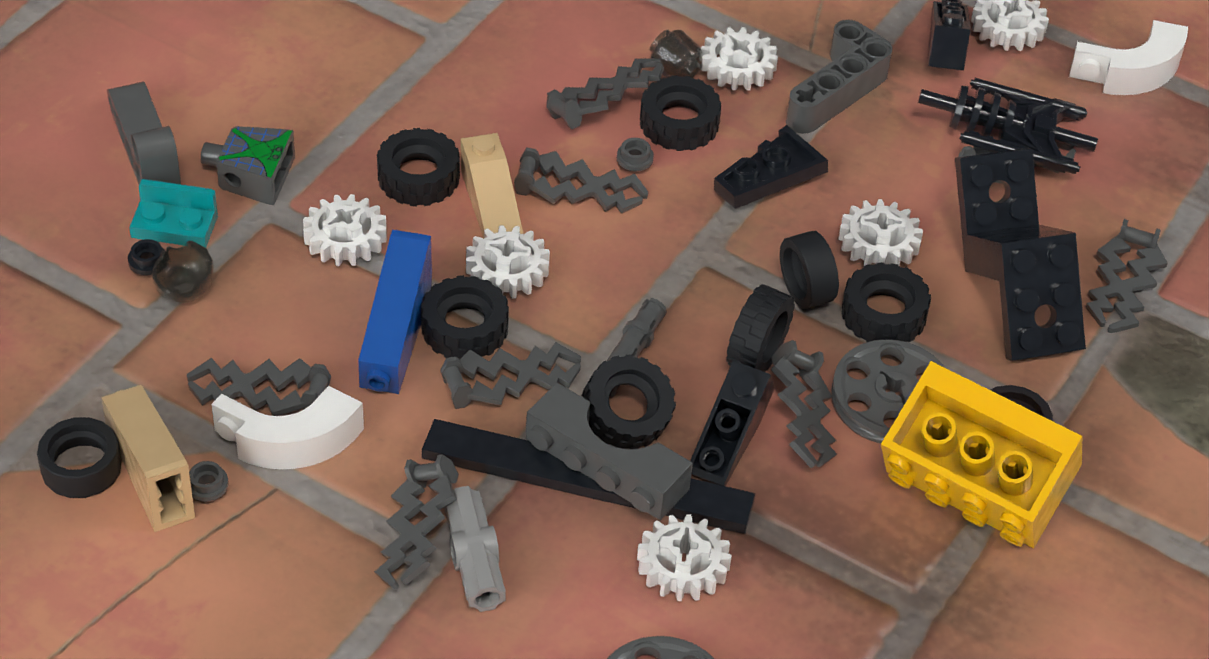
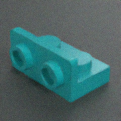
M142 179L138 186L140 202L129 227L131 238L152 239L157 242L206 249L218 218L215 190Z

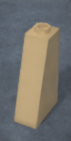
M142 385L101 397L105 423L115 432L119 442L121 459L154 532L195 519L188 463Z

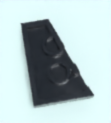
M785 125L779 130L778 137L772 142L765 140L758 145V152L752 157H742L714 178V191L736 209L827 173L828 159L788 125Z

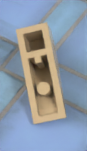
M493 133L461 138V174L483 238L484 230L489 229L493 233H498L499 226L501 225L505 227L506 232H512L515 226H519L520 234L524 235L507 159L498 134Z

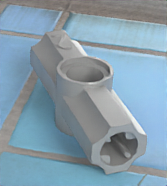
M469 486L454 488L456 500L444 507L450 528L449 539L453 565L456 571L460 570L469 607H474L480 612L494 610L497 605L506 601V591L498 564L499 548L496 532L493 526H488L480 492L472 490Z

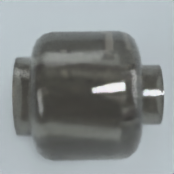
M682 30L663 31L655 38L649 48L651 52L650 58L661 59L664 67L662 75L665 78L678 75V77L690 76L694 78L702 68V65L699 63L702 49Z

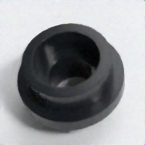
M152 239L136 242L128 254L130 269L140 275L156 274L165 268L168 261L165 249L159 242Z

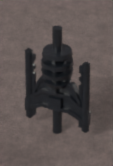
M979 78L971 79L970 82L971 89L976 90L975 97L967 95L969 86L961 85L957 99L923 89L918 99L919 104L952 112L949 126L955 130L959 121L967 123L964 133H961L959 137L961 143L993 152L1032 148L1034 163L1063 173L1076 174V172L1080 171L1081 166H1078L1079 163L1074 162V159L1062 156L1056 142L1092 152L1095 151L1098 142L1096 137L1056 126L1065 117L1075 120L1083 119L1088 113L1086 108L1076 106V104L1064 100L1047 98ZM986 94L993 95L990 103L983 101ZM1001 97L1009 101L1006 109L1000 107ZM976 125L983 126L981 135L979 132L974 131ZM993 128L1000 129L998 139L1001 140H996L993 136H990Z

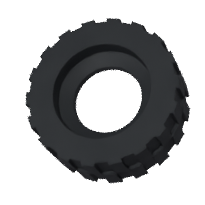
M678 75L669 78L663 77L655 83L652 82L648 89L644 90L643 97L641 98L640 127L644 130L643 134L646 138L649 137L652 143L661 145L668 150L683 151L690 149L691 151L696 150L700 146L704 147L708 145L710 140L713 141L716 137V132L719 130L721 115L720 96L711 85H707L704 81L693 79L690 76L678 77ZM669 107H686L696 111L698 117L680 120L668 117L662 111Z
M404 129L395 135L392 134L386 141L382 142L380 150L377 152L379 187L382 191L386 192L387 197L395 199L400 204L405 203L417 207V205L429 206L432 203L442 202L447 196L450 197L454 193V189L459 185V149L455 147V142L452 139H448L445 134L435 132L433 129ZM411 160H427L437 164V169L426 174H410L402 171L400 165Z
M884 262L876 263L875 265H865L862 269H857L853 272L852 277L848 278L841 308L842 319H845L846 327L849 330L851 329L856 337L862 338L866 342L875 340L911 342L915 340L917 335L920 336L924 326H926L931 302L929 287L927 284H924L921 276L914 274L907 267L903 268L893 263L884 264ZM874 295L891 296L902 301L905 304V309L903 312L896 314L878 312L867 305V299Z
M456 276V278H446L441 283L434 284L431 290L424 295V303H421L422 335H424V341L432 347L435 353H440L445 358L456 356L461 359L469 350H472L483 357L493 354L494 350L503 345V340L508 335V300L506 296H503L502 290L498 286L492 285V282L486 279H479L476 276ZM468 308L482 312L485 319L478 326L460 328L448 324L445 317L450 311Z
M760 284L759 287L754 289V292L748 297L747 302L743 306L730 336L726 357L728 365L731 366L732 362L736 361L766 372L773 363L772 356L784 343L790 328L795 308L793 296L765 284Z
M618 355L612 357L608 362L604 361L594 371L581 395L590 402V429L601 441L617 448L638 449L641 446L646 447L650 445L654 439H658L673 417L671 414L676 407V402H674L676 394L674 388L670 385L671 380L667 374L664 375L659 366L648 362V359L643 357L636 358L634 355L619 357ZM619 385L636 387L644 394L647 400L645 415L637 420L620 418L610 407V392Z

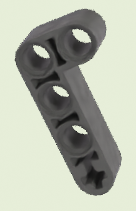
M848 19L837 22L834 27L830 52L832 62L790 91L786 124L796 133H811L885 82L888 77L893 49L891 43L855 20Z
M145 82L107 89L111 113L138 185L142 179L181 184L178 154L170 126L162 127Z

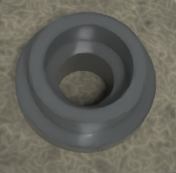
M626 139L617 151V162L624 169L642 171L649 168L653 163L654 153L650 144L644 139Z
M199 462L189 471L192 497L198 501L216 500L223 496L228 489V476L215 462Z

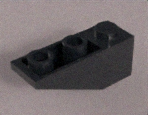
M961 0L933 1L928 66L964 71L971 28L968 5H962Z
M736 361L732 362L690 461L693 463L691 476L709 483L722 486L727 485L759 427L775 387L771 374Z

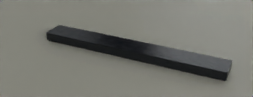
M434 419L422 447V459L436 462L438 455H444L452 460L454 466L635 508L631 502L613 491L603 489L596 481L585 474L570 469L557 457L547 451L537 449L529 440ZM691 478L690 489L665 516L674 515L675 518L684 520L686 515L689 514L692 516V522L699 523L701 520L707 519L708 526L745 534L754 505L755 493Z

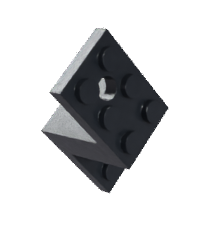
M1032 148L956 157L955 167L965 271L999 281L1006 359L1014 361L1086 349L1076 233L1039 225ZM1000 180L1005 187V194L1001 200L994 202L989 196V188L995 181ZM1046 304L1051 312L1050 319L1046 324L1038 326L1034 318L1035 312L1040 306Z

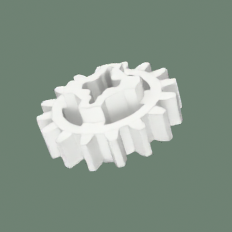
M977 0L976 6L973 8L971 22L974 23L973 32H980V40L990 39V46L1002 45L1006 51L1009 50L1010 46H1015L1018 51H1022L1024 44L1033 48L1036 41L1042 42L1049 18L1046 17L1047 9L1039 8V0Z
M728 27L727 34L715 31L714 39L706 37L705 45L701 46V71L707 72L708 80L719 79L718 86L722 87L728 83L731 84V89L735 91L738 85H743L747 91L751 90V84L753 83L762 87L764 86V79L772 80L773 72L776 71L778 56H776L777 48L776 46H770L769 37L759 39V31L747 34L744 27L740 29V32H734L731 27Z
M350 194L347 200H341L339 195H334V202L332 203L321 199L320 209L310 207L309 217H304L303 219L304 244L309 245L310 254L320 253L321 262H326L333 258L335 259L336 266H340L343 260H349V263L354 266L359 257L369 261L371 260V251L380 253L382 251L381 243L387 241L386 216L380 214V206L376 205L369 208L368 198L356 202L353 194Z
M878 199L877 205L872 206L865 200L863 201L862 209L853 205L850 207V213L843 215L839 240L843 241L842 251H852L850 257L852 261L861 258L864 260V266L883 262L884 264L893 263L899 266L900 261L910 264L913 255L918 256L923 229L919 228V218L909 219L910 209L899 211L897 210L898 203L893 202L890 207L884 206L882 199Z
M501 225L499 226L498 233H493L491 230L486 229L484 230V239L477 236L473 237V246H467L466 274L492 282V285L498 286L502 290V294L503 292H509L512 299L517 297V291L520 290L529 295L532 291V285L542 287L543 277H548L550 252L549 249H544L543 239L534 240L533 231L530 230L523 235L520 234L519 226H515L512 232H506L505 227Z
M689 514L684 518V522H678L674 515H670L668 525L655 521L653 522V532H643L642 544H638V572L640 575H647L646 585L648 587H653L657 584L661 586L660 596L662 597L673 591L676 592L677 601H682L684 593H690L695 601L700 600L701 590L704 589L707 593L713 595L716 590V583L724 584L726 582L727 571H730L731 563L729 540H721L722 530L720 528L709 531L707 529V519L701 520L699 524L692 523V516ZM683 553L686 554V561H685V562L682 561V554H683Z

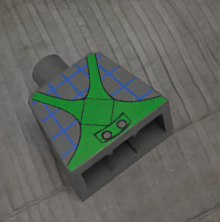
M236 126L231 129L224 145L204 143L201 151V164L217 167L218 184L222 190L274 206L295 159L294 132L289 129Z

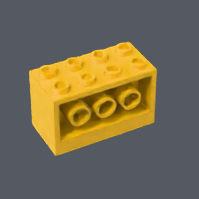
M930 361L881 443L886 472L889 473L888 477L893 482L908 489L912 485L926 492V498L934 504L944 508L949 504L961 510L962 516L969 522L980 527L988 524L999 530V535L1003 539L1020 547L1023 543L1032 548L1036 546L1082 465L1081 435L933 361Z

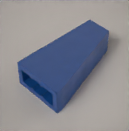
M392 229L358 360L360 388L395 394L400 392L421 326V303H424L423 297L432 287L430 235Z

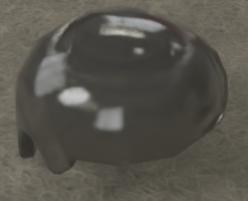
M187 241L186 245L180 248L169 246L153 266V283L159 294L164 298L179 303L192 302L199 299L210 288L214 272L213 260L207 248L194 241Z

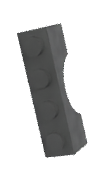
M556 383L527 411L526 439L533 446L557 457L570 469L585 474L596 481L603 489L618 494L631 502L641 512H647L661 520L690 489L693 464L691 461L659 442L641 449H621L604 443L596 437L589 427L590 402L559 383Z

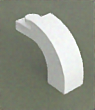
M1153 20L1148 41L1142 46L1133 49H1113L1077 41L1069 77L1104 84L1103 93L1111 95H1135L1155 90L1166 84L1176 73L1186 43L1188 27Z
M330 386L310 406L302 411L285 416H271L259 413L223 394L212 403L214 430L225 440L236 442L239 460L263 468L296 469L321 463L342 452L364 430L363 403Z

